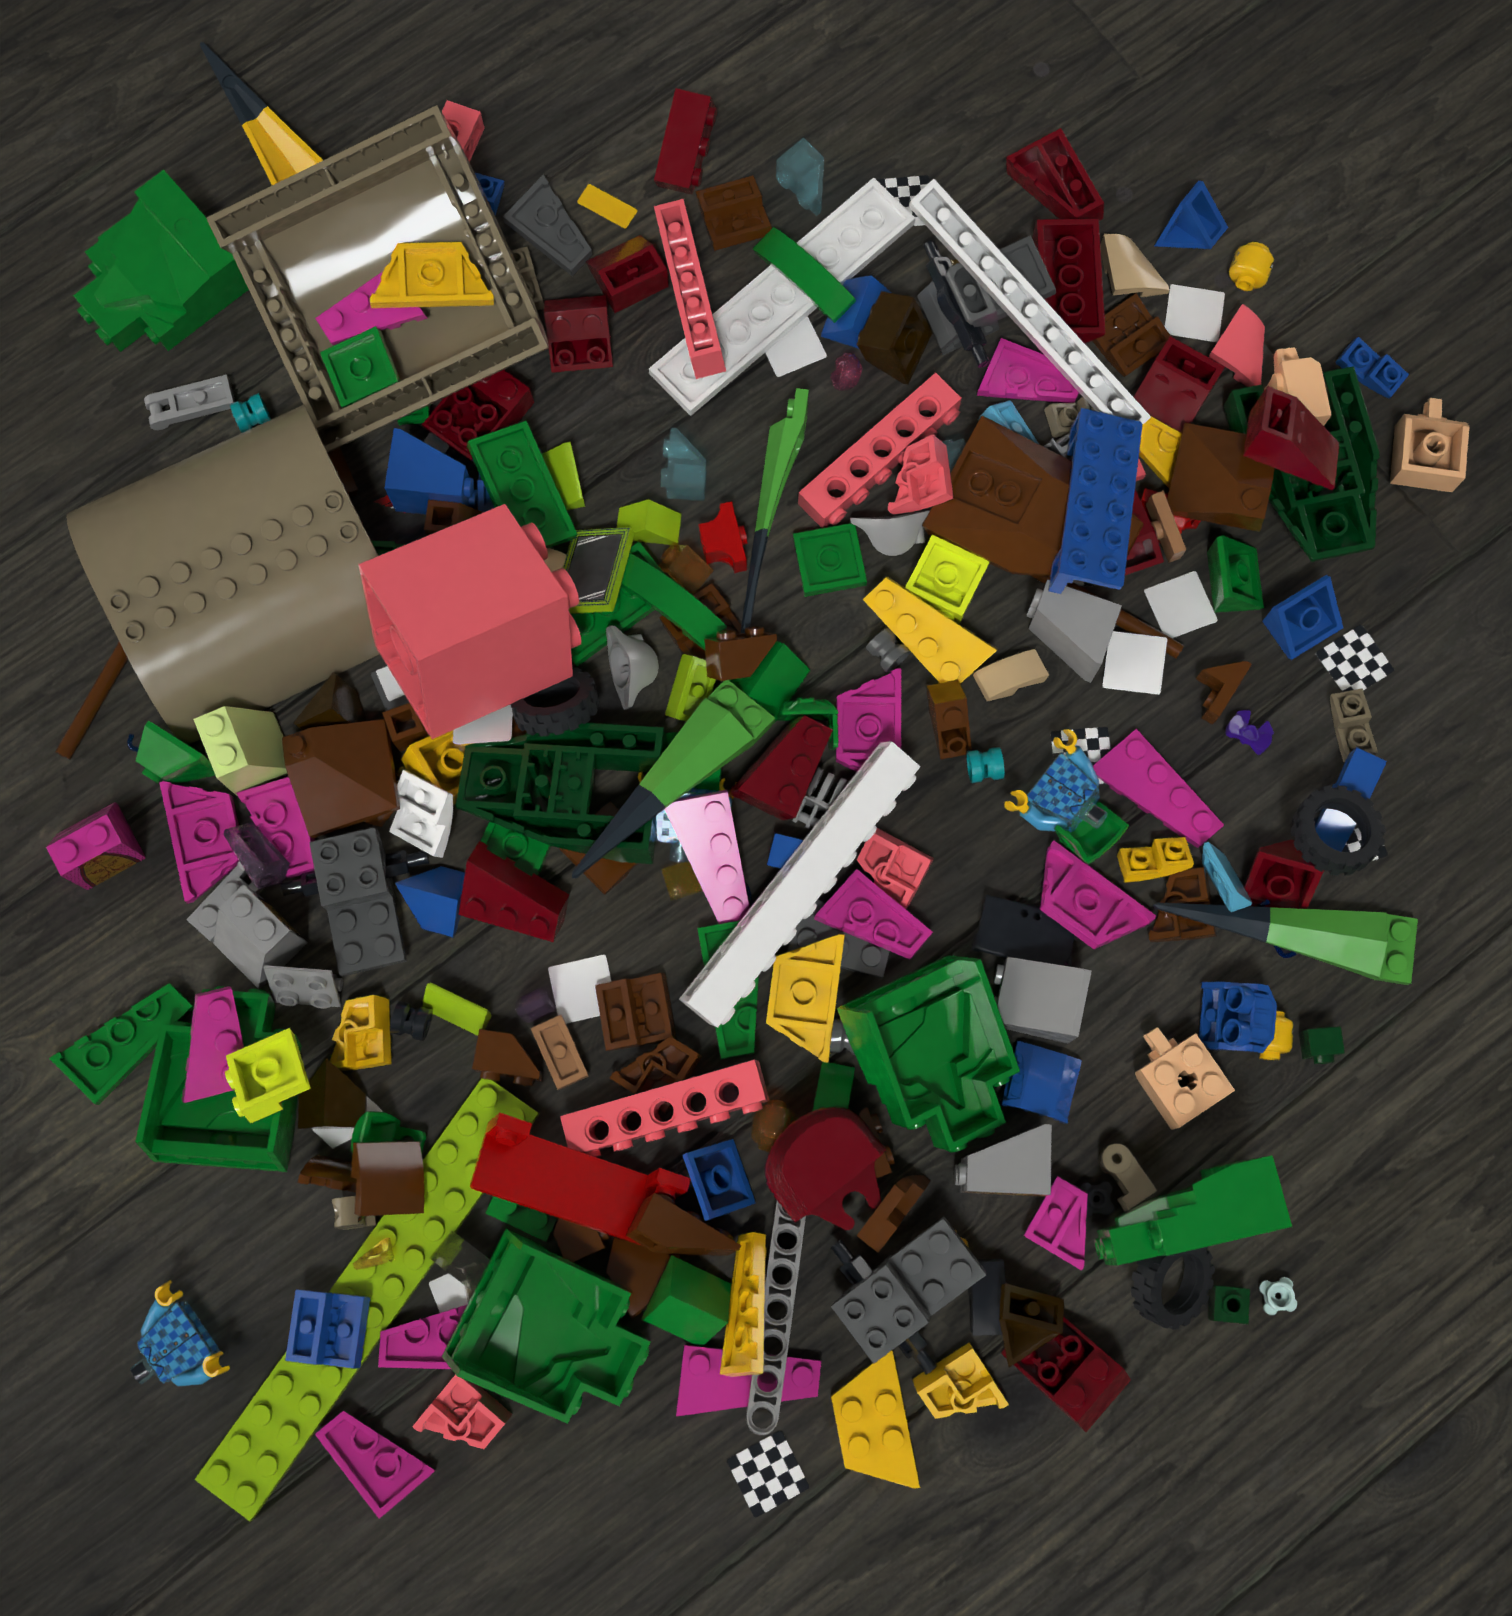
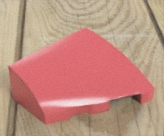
M455 1374L412 1427L419 1432H422L424 1429L444 1434L443 1438L452 1441L464 1440L470 1446L485 1449L506 1424L512 1413L481 1386L457 1377Z

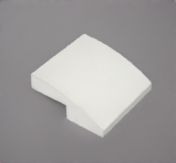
M403 770L397 784L400 809L396 812L389 832L434 857L443 858L452 825L453 794L407 770Z

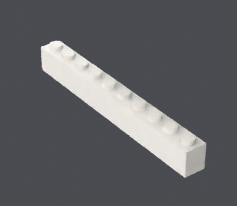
M935 179L928 183L910 201L909 208L1095 411L1140 421L1142 424L1151 418L1145 409Z
M892 741L880 742L679 1000L710 1025L718 1028L720 1024L724 1025L735 1013V1008L733 1007L741 997H747L756 985L754 980L761 971L765 972L773 965L776 960L775 953L782 944L787 945L794 938L797 932L795 928L802 919H807L817 907L815 902L820 895L827 893L837 881L835 876L841 868H845L853 862L857 856L855 850L862 841L866 842L874 835L877 830L876 823L882 816H887L895 808L897 796L902 790L906 791L912 786L916 780L915 773L920 766Z

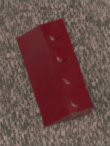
M1099 219L1037 220L1032 239L1056 288V294L1044 300L1084 344L1105 336Z

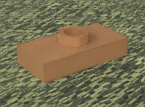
M1164 491L1150 496L1146 507L1150 514L1151 524L1156 533L1157 540H1160L1169 563L1181 559L1186 551V547Z
M562 1015L531 1028L557 1090H561L589 1077Z

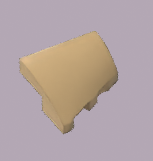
M1121 234L1103 235L1100 244L1105 274H1109L1113 296L1140 292V297H1148L1169 293L1168 284L1131 238Z

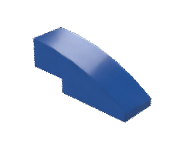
M1356 747L1349 753L1338 780L1333 784L1332 788H1336L1338 785L1345 786L1349 791L1354 789L1362 793L1361 797L1365 800L1367 798L1370 799L1387 761ZM1323 809L1316 822L1315 830L1325 844L1341 852L1356 823L1347 814L1338 810Z

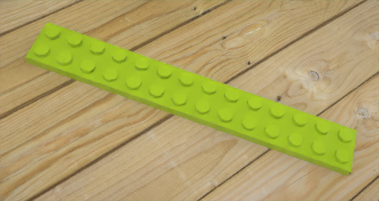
M481 1079L423 1159L424 1213L383 1215L329 1291L330 1293L370 1297L361 1366L380 1341V1331L387 1330L484 1194L483 1192L471 1189L470 1182L488 1122L499 1112L532 1124L539 1116L537 1111L493 1080ZM285 1352L195 1480L247 1520L252 1521L360 1368L353 1369L285 1361Z

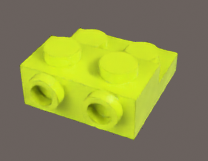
M932 535L905 588L960 624L988 568L989 561Z
M290 1028L226 1055L229 1069L225 1071V1076L232 1090L235 1089L236 1097L232 1098L234 1108L239 1117L245 1116L250 1123L283 1110L281 1101L311 1089L295 1034Z

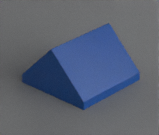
M872 275L847 279L844 282L843 286L856 299V302L836 323H833L827 317L821 337L858 348V335L867 323L873 304L877 302L881 291L891 293Z
M1328 575L1323 576L1274 606L1262 620L1283 652L1291 660L1343 629L1331 577Z
M733 1139L683 1154L705 1221L756 1203Z

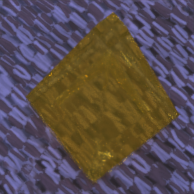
M689 861L661 869L671 901L702 892L700 883Z
M390 1238L381 1240L353 1263L354 1269L363 1270L393 1262L394 1255Z

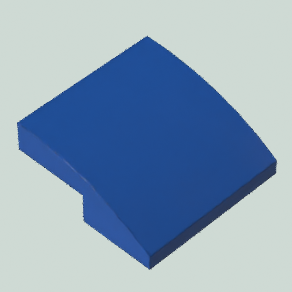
M296 1289L285 1361L353 1369L361 1368L370 1297Z

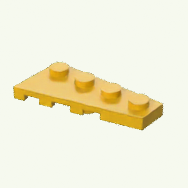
M889 577L880 582L863 599L939 683L958 680L961 684L998 650Z

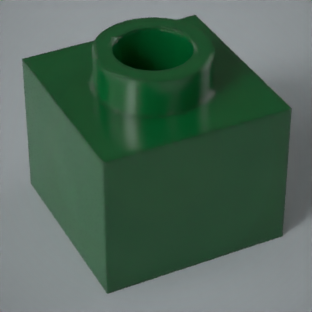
M1341 1027L1307 1029L1299 1032L1302 1059L1313 1058L1314 1064H1327L1335 1062L1334 1057L1345 1054Z
M1213 1285L1212 1290L1209 1289L1208 1320L1249 1324L1250 1289ZM1231 1298L1236 1300V1310L1233 1312L1227 1308V1302Z

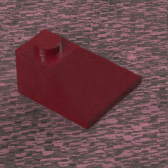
M1290 839L1259 848L1243 887L1252 901V907L1308 909L1324 870L1321 872L1314 868L1315 865L1309 861L1307 863L1301 857L1303 853L1300 850H1296L1293 843L1295 840Z

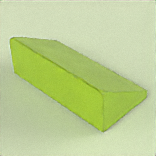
M571 442L563 443L543 453L542 457L566 510L585 507Z
M682 655L665 712L666 716L687 722L703 699H707L712 693L716 679L707 677L706 660L691 655Z
M431 982L426 986L423 1007L432 1009L434 1015L477 1036L479 1029L485 1030L492 1017L487 1009Z

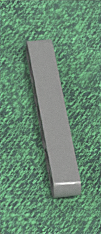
M778 1201L775 1207L765 1278L764 1340L768 1337H776L782 1344V1350L776 1356H770L764 1352L763 1373H772L777 1379V1386L773 1391L764 1392L758 1387L757 1378L760 1374L752 1375L746 1423L748 1428L757 1435L771 1433L779 1420L806 1220L805 1216L795 1223L783 1211L782 1205ZM782 1233H790L795 1237L796 1245L790 1250L782 1249L777 1243V1237ZM778 1267L787 1268L791 1273V1281L785 1285L777 1284L772 1277L774 1269ZM781 1302L785 1305L787 1310L786 1316L781 1320L772 1319L767 1313V1307L770 1303ZM759 1408L767 1409L772 1415L771 1425L765 1429L756 1427L752 1421L753 1412Z

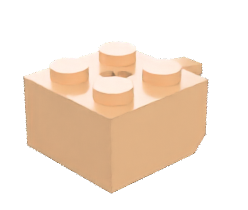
M1295 347L1276 350L1274 354V374L1267 386L1297 397L1324 426L1331 417V410L1321 364L1311 357L1299 359Z
M1429 398L1428 402L1423 406V414H1418V416L1404 414L1395 425L1390 484L1453 492L1465 479L1469 425L1466 422L1447 420V418L1442 417V399Z
M1158 1027L1143 1036L1152 1052L1147 1054L1151 1062L1136 1071L1135 1075L1171 1130L1180 1128L1235 1091L1196 1033L1179 1044L1174 1038L1167 1040ZM1186 1076L1189 1080V1083H1187L1189 1087L1181 1088L1178 1081L1182 1080L1181 1077Z

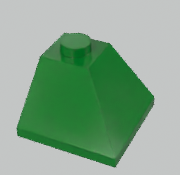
M148 720L144 726L135 760L144 767L143 775L157 784L161 779L172 784H179L216 776L210 761L203 754Z

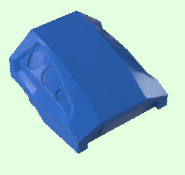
M1202 982L1203 998L1199 1038L1208 1050L1263 1053L1274 1039L1277 1003L1269 986L1251 983Z
M1017 1041L1014 1055L1020 1072L1009 1077L1010 1081L1005 1084L1001 1105L1021 1108L1026 1112L1031 1111L1039 1114V1116H1047L1055 1121H1059V1123L1067 1124L1082 1060Z

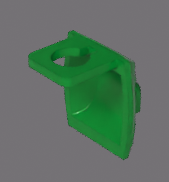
M797 697L794 701H785L776 721H791L804 715L813 720H827L828 727L833 729L828 740L829 750L838 748V710L828 700H814V697Z
M1099 801L1083 812L1085 816L1080 822L1077 821L1074 830L1070 831L1067 829L1065 831L1059 825L1054 827L1060 838L1059 841L1088 865L1107 852L1129 827V824ZM1094 806L1105 812L1098 823L1087 817L1089 811Z
M367 1111L359 1118L355 1125L351 1139V1150L353 1153V1142L397 1141L411 1136L414 1141L420 1142L422 1153L426 1133L400 1127L401 1121L390 1114L379 1111Z

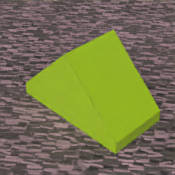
M648 499L619 508L617 528L631 527L635 534L633 541L678 546L682 515Z

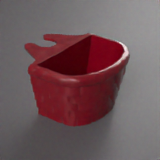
M822 1107L793 1121L775 1140L768 1153L764 1167L767 1179L766 1184L776 1200L795 1223L806 1215H816L845 1230H851L855 1222L844 1211L842 1206L843 1199L850 1192H859L865 1197L869 1207L878 1208L881 1204V1197L874 1165L886 1148L864 1120L854 1113L853 1110L844 1107Z

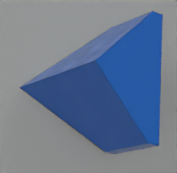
M1198 181L1181 201L1154 247L1211 249L1227 230L1228 226L1203 181Z
M441 866L395 882V885L423 930L452 938L455 937L461 917L458 914L464 883V872Z

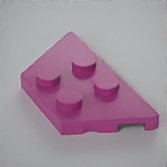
M896 668L886 676L875 681L874 679L862 684L858 689L849 690L837 696V763L857 772L880 742L892 741L901 749V668Z
M162 781L159 783L184 901L189 904L197 900L233 870L239 860L245 855L234 800L230 794L217 791L210 792L202 788L185 787Z
M1053 840L1047 848L1040 910L1092 949L1099 948L1143 928L1156 918L1155 914Z

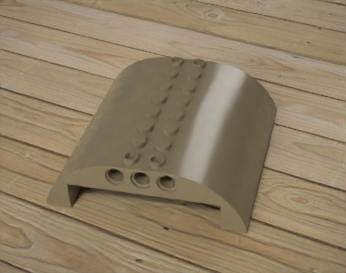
M438 105L206 218L220 248L232 253L327 453L549 348L547 336L538 311L509 245L460 143ZM462 242L469 254L470 261L477 267L487 289L491 290L494 296V305L421 307L428 319L418 322L412 320L401 324L399 328L381 330L401 381L342 408L320 352L333 345L315 318L384 271L385 267L391 262V255L397 243Z
M305 405L67 513V525L75 550L126 656L169 729L177 739L188 746L201 740L193 720L199 716L223 706L263 711L326 681L332 673L336 675L341 674L380 655L374 643L358 565L377 557L378 554Z

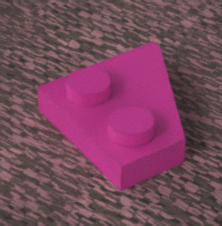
M1057 1176L1051 1186V1195L1044 1198L1024 1233L1026 1238L1081 1271L1084 1268L1088 1194Z

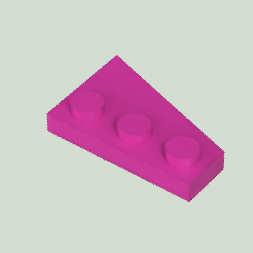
M382 271L315 319L330 343L334 346L375 326L380 330L386 328L392 330L401 327L403 323L412 320L418 322L428 318L421 307L371 308L370 297L372 293L375 294L381 282Z
M1003 338L999 341L977 392V396L1075 403L1079 394L1044 354Z
M289 777L237 792L236 794L249 810L250 817L255 826L259 827L265 837L267 846L285 876L294 878L302 873L314 871L309 842L315 841V838H311L308 834Z
M858 869L855 870L814 917V920L908 959H911L933 933Z
M228 986L195 994L189 1058H187L186 1081L182 1093L183 1103L232 1091L225 1076V1071L229 1069L226 1055L244 1048L233 991Z
M467 1305L380 1331L378 1367L451 1369L442 1358V1355Z
M342 1411L315 1434L379 1519L436 1471L345 1411Z

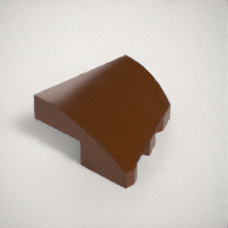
M1205 868L1188 869L1170 875L1166 884L1167 891L1164 898L1160 901L1161 903L1212 905L1208 873ZM1158 910L1159 913L1153 930L1149 932L1150 942L1180 941L1217 936L1214 926Z
M670 1036L659 1043L655 1049L648 1053H643L636 1058V1061L620 1071L613 1072L610 1079L632 1093L638 1094L689 1079L702 1056ZM665 1102L659 1109L667 1114L672 1105L669 1102Z
M316 1155L305 1164L299 1174L297 1183L315 1184L331 1189L356 1192L357 1179L351 1177L352 1161Z
M912 1175L900 1179L857 1234V1237L879 1253L931 1180L924 1175Z

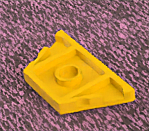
M462 242L397 243L391 255V262L385 267L375 294L372 293L370 297L371 308L494 305V296L491 290L487 289L477 267L470 261L469 254Z
M838 934L777 955L773 965L766 1024L783 1033L791 1041L817 1056L819 1060L826 1063L829 1062L845 934Z
M892 1350L876 1363H872L866 1369H863L850 1382L832 1394V1405L844 1467L916 1489L920 1488Z

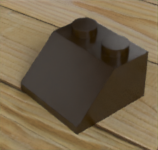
M881 291L877 302L871 308L870 316L864 329L858 335L857 346L868 363L899 382L908 385L929 342L932 331L914 297Z

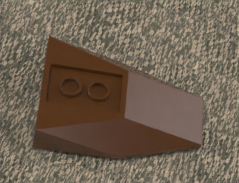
M981 416L950 473L953 499L933 506L922 526L930 538L932 535L937 536L989 561L990 565L1012 574L1050 577L1052 563L1062 545L1072 461ZM1133 514L1127 556L1144 526L1143 522Z

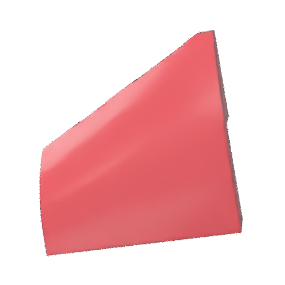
M1242 304L1209 355V358L1235 372L1233 379L1247 387L1261 385L1265 326L1260 318Z
M930 435L907 446L902 459L903 467L898 473L895 482L900 486L896 500L888 504V511L893 515L922 510L953 499L947 445L935 435Z
M877 828L874 835L865 842L857 861L865 872L871 874L874 884L903 908L907 909L934 858Z

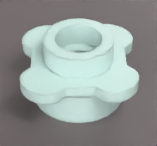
M1282 1277L1277 1282L1264 1280L1260 1283L1259 1291L1263 1294L1265 1300L1263 1309L1267 1314L1275 1315L1280 1310L1292 1312L1296 1309L1297 1301L1292 1289L1293 1282L1289 1278ZM1276 1293H1280V1294H1281V1298H1280V1299H1276V1297H1275V1294H1276Z

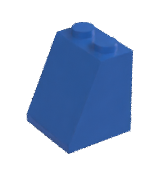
M394 428L384 488L396 512L426 514L428 500L458 502L476 509L478 493L477 490H474V480L469 477L465 465L407 432Z

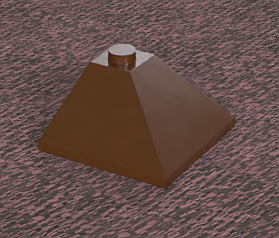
M1184 423L1167 502L1172 514L1175 516L1260 532L1265 519L1275 468L1243 456L1246 434Z
M385 719L312 727L282 737L285 767L311 838L400 809L391 741Z

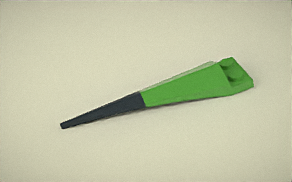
M796 388L795 399L789 398L786 418L773 424L769 429L741 633H745V628L751 627L760 569L772 523L791 469L804 442L809 390Z
M729 680L723 681L707 699H703L573 870L572 879L578 878L653 817L714 772L752 747L775 723V717Z
M1161 902L1153 905L1155 909L1284 948L1373 980L1409 985L1412 981L1418 919L1391 915L1386 912L1248 906L1230 912L1226 905Z

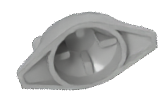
M930 510L893 517L850 518V521L853 525L865 531L877 551L888 556H897L907 552L913 544L925 543L922 525Z
M609 626L606 628L609 664L616 691L625 710L632 707L638 693L655 680L659 664L655 652L648 644L643 642L641 634L626 636L616 626Z

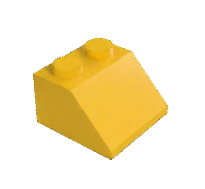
M452 730L434 739H431L429 736L409 745L401 760L407 771L453 794L454 805L457 800L465 746L470 744H454Z

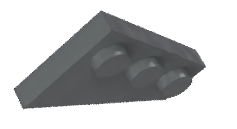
M544 175L503 216L505 224L571 276L592 256V249L574 221L566 213L563 204L550 188L549 182Z

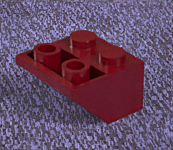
M641 235L586 261L601 291L606 295L614 314L669 287L667 268L653 244Z
M606 295L545 301L544 318L552 373L613 367Z

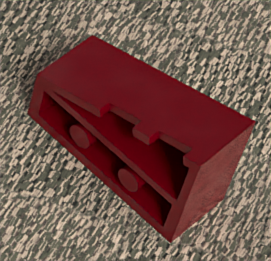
M675 88L654 177L658 187L693 195L694 188L700 186L703 173L701 165L703 158L707 156L709 150L710 135L717 116V108L711 96Z
M1061 128L1006 157L1007 174L1059 219L1103 220L1104 202Z
M805 715L791 720L766 748V751L746 770L747 772L729 789L728 794L778 819L788 820L796 818L833 729Z
M479 841L467 860L458 915L554 942L565 920L569 894L534 873L532 876L528 875L514 866L516 862L508 857L505 860L487 850L488 845Z

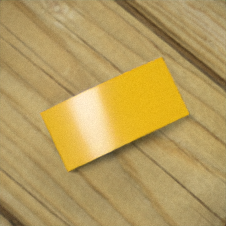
M1186 837L1154 839L1151 847L1120 848L1117 854L1125 883L1172 875L1192 868L1194 865Z

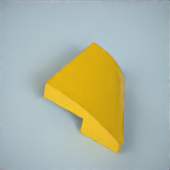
M369 995L346 1000L341 1013V1023L335 1029L332 1038L333 1041H336V1045L330 1062L340 1071L390 1065L389 999L377 995Z
M970 1342L936 1363L937 1367L930 1373L925 1375V1372H922L912 1379L917 1393L935 1419L949 1417L956 1412H963L965 1414L977 1412V1407L997 1404L998 1408L1001 1409L1009 1405Z

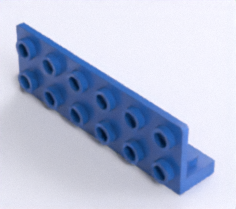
M1080 409L1070 428L1067 455L1073 456L1062 545L1052 563L1049 592L1061 594L1067 583H1072L1073 580L1118 590L1123 587L1142 422L1089 409Z

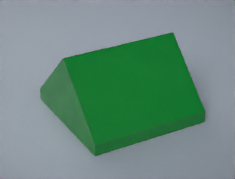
M1223 535L1217 537L1207 552L1214 613L1263 609L1257 548Z
M776 641L751 677L729 681L774 716L776 722V717L783 703L792 699L810 673V669L784 643Z
M671 1255L641 1319L699 1347H703L728 1323L731 1283Z

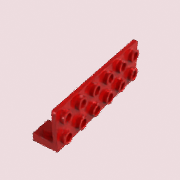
M499 1112L487 1124L470 1182L471 1189L641 1245L627 1237L626 1234L643 1200L656 1193L667 1195L675 1201L677 1197L688 1192L691 1178L662 1168H658L649 1175L530 1135L532 1123Z

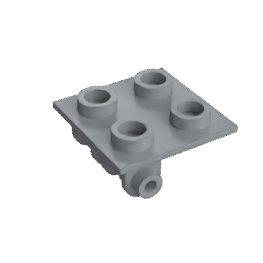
M264 965V971L275 1003L285 1006H295L296 1004L313 1005L321 1009L341 1007L338 991H342L343 979L337 978V975L333 974L332 970Z

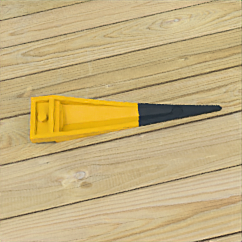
M200 42V47L231 103L272 185L323 161L204 42Z

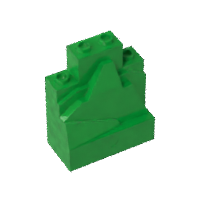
M162 170L134 191L138 201L131 213L98 237V242L85 251V254L92 262L88 265V268L95 275L96 279L73 295L80 304V307L76 310L88 324L94 321L99 327L95 332L107 346L113 343L119 352L123 351L144 334L155 345L160 342L169 351L249 290L232 253L220 248L205 215L165 170Z
M948 955L837 1008L849 1043L868 1084L876 1086L882 1104L886 1105L892 1124L905 1127L908 1130L917 1129L926 1124L934 1147L953 1153L965 1149L968 1146L967 1143L975 1138H984L992 1135L996 1131L995 1128L1006 1123L993 1087L1008 1083L1010 1081L1009 1077L1020 1072L981 959Z
M217 986L214 990L224 988L225 986ZM203 989L202 993L212 991L213 989ZM232 989L244 1047L285 1030L275 1029L271 1032L276 1005L270 994L261 989H248L247 992L234 991ZM176 1021L173 1025L161 1024L135 1140L136 1144L153 1162L287 1172L294 1137L299 1094L281 1101L283 1110L253 1123H250L245 1116H238L232 1102V1098L236 1097L235 1090L183 1103L182 1093L183 1088H185L187 1058H189L192 1024L182 1021ZM295 1034V1038L301 1054L302 1045Z
M1273 1155L1200 1170L1202 1180L1192 1184L1191 1187L1152 1198L1116 1217V1226L1097 1230L1098 1238L1094 1239L1098 1258L1100 1260L1104 1259L1105 1265L1118 1266L1292 1227Z
M505 1229L442 1358L457 1377L568 1424L571 1416L575 1415L580 1409L584 1391L620 1407L623 1398H626L632 1390L633 1378L638 1367L643 1365L648 1357L651 1341L640 1332L618 1323L619 1318H622L629 1308V1298L631 1296V1293L622 1285L548 1251L541 1244Z

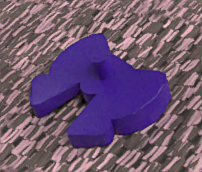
M1238 711L1227 724L1226 736L1239 739L1242 744L1250 745L1257 755H1261L1272 742L1274 731L1270 722L1266 721L1257 730L1254 725H1248L1251 711Z

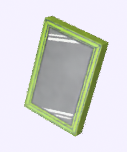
M631 527L576 530L577 536L570 542L563 566L571 576L579 596V604L570 608L569 613L613 612L635 534Z

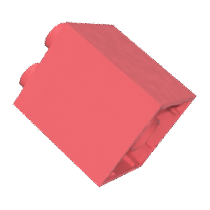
M506 504L358 564L375 647L431 739L573 676L571 649L581 645V635L574 618L569 613V609L579 604L577 589L571 576L564 568L551 572L544 562L548 558V552L544 539L536 525L531 522L520 527Z

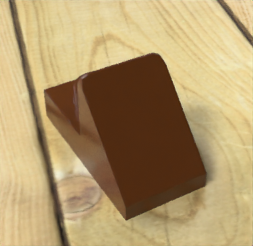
M1242 661L1203 669L1196 679L1212 689L1202 705L1207 708L1202 719L1212 725L1214 724L1251 667V663Z

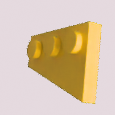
M1151 416L1142 425L1139 456L1170 489L1182 433Z

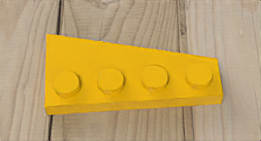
M756 1232L738 1235L737 1243L742 1246L740 1250L736 1251L729 1319L725 1330L720 1375L736 1377L763 1374L765 1258L767 1250L765 1246L766 1235Z

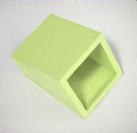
M223 706L193 719L216 778L235 795H237V792L267 784L288 775L282 744V737L284 736L273 712Z

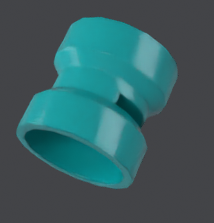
M260 393L250 396L249 400L243 403L236 401L230 404L235 421L242 433L252 429L257 424H263L271 420Z
M1000 747L989 748L987 752L980 753L978 750L967 751V770L971 783L982 782L984 778H992L993 780L1004 779V760Z

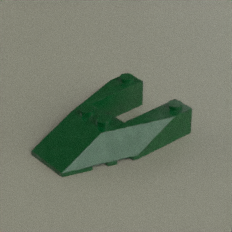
M1354 366L1323 372L1331 410V417L1324 427L1340 443L1335 488L1330 490L1275 468L1269 501L1311 562L1373 550L1375 548L1377 518L1375 501L1378 490L1377 461L1379 460L1380 452ZM1263 384L1232 390L1224 404L1230 431L1247 434L1249 414L1264 392Z
M581 723L578 725L579 728L572 731L570 729L565 730L560 735L550 733L549 736H540L539 733L530 735L526 732L525 735L513 737L509 741L466 745L456 808L547 845L586 854L615 817L589 815L595 769L649 772L668 747L664 728ZM653 820L648 821L602 858L618 862L653 864L657 836Z

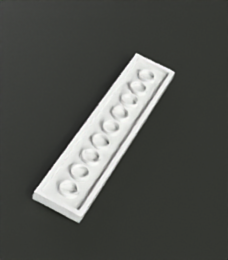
M872 178L799 240L797 244L843 285L847 279L853 278L915 224L916 218L875 178ZM770 265L712 314L726 372L696 379L686 339L684 338L649 368V374L692 416L817 307L814 306L812 301Z

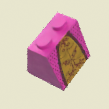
M116 802L57 833L46 847L60 876L86 890L93 888L146 858Z

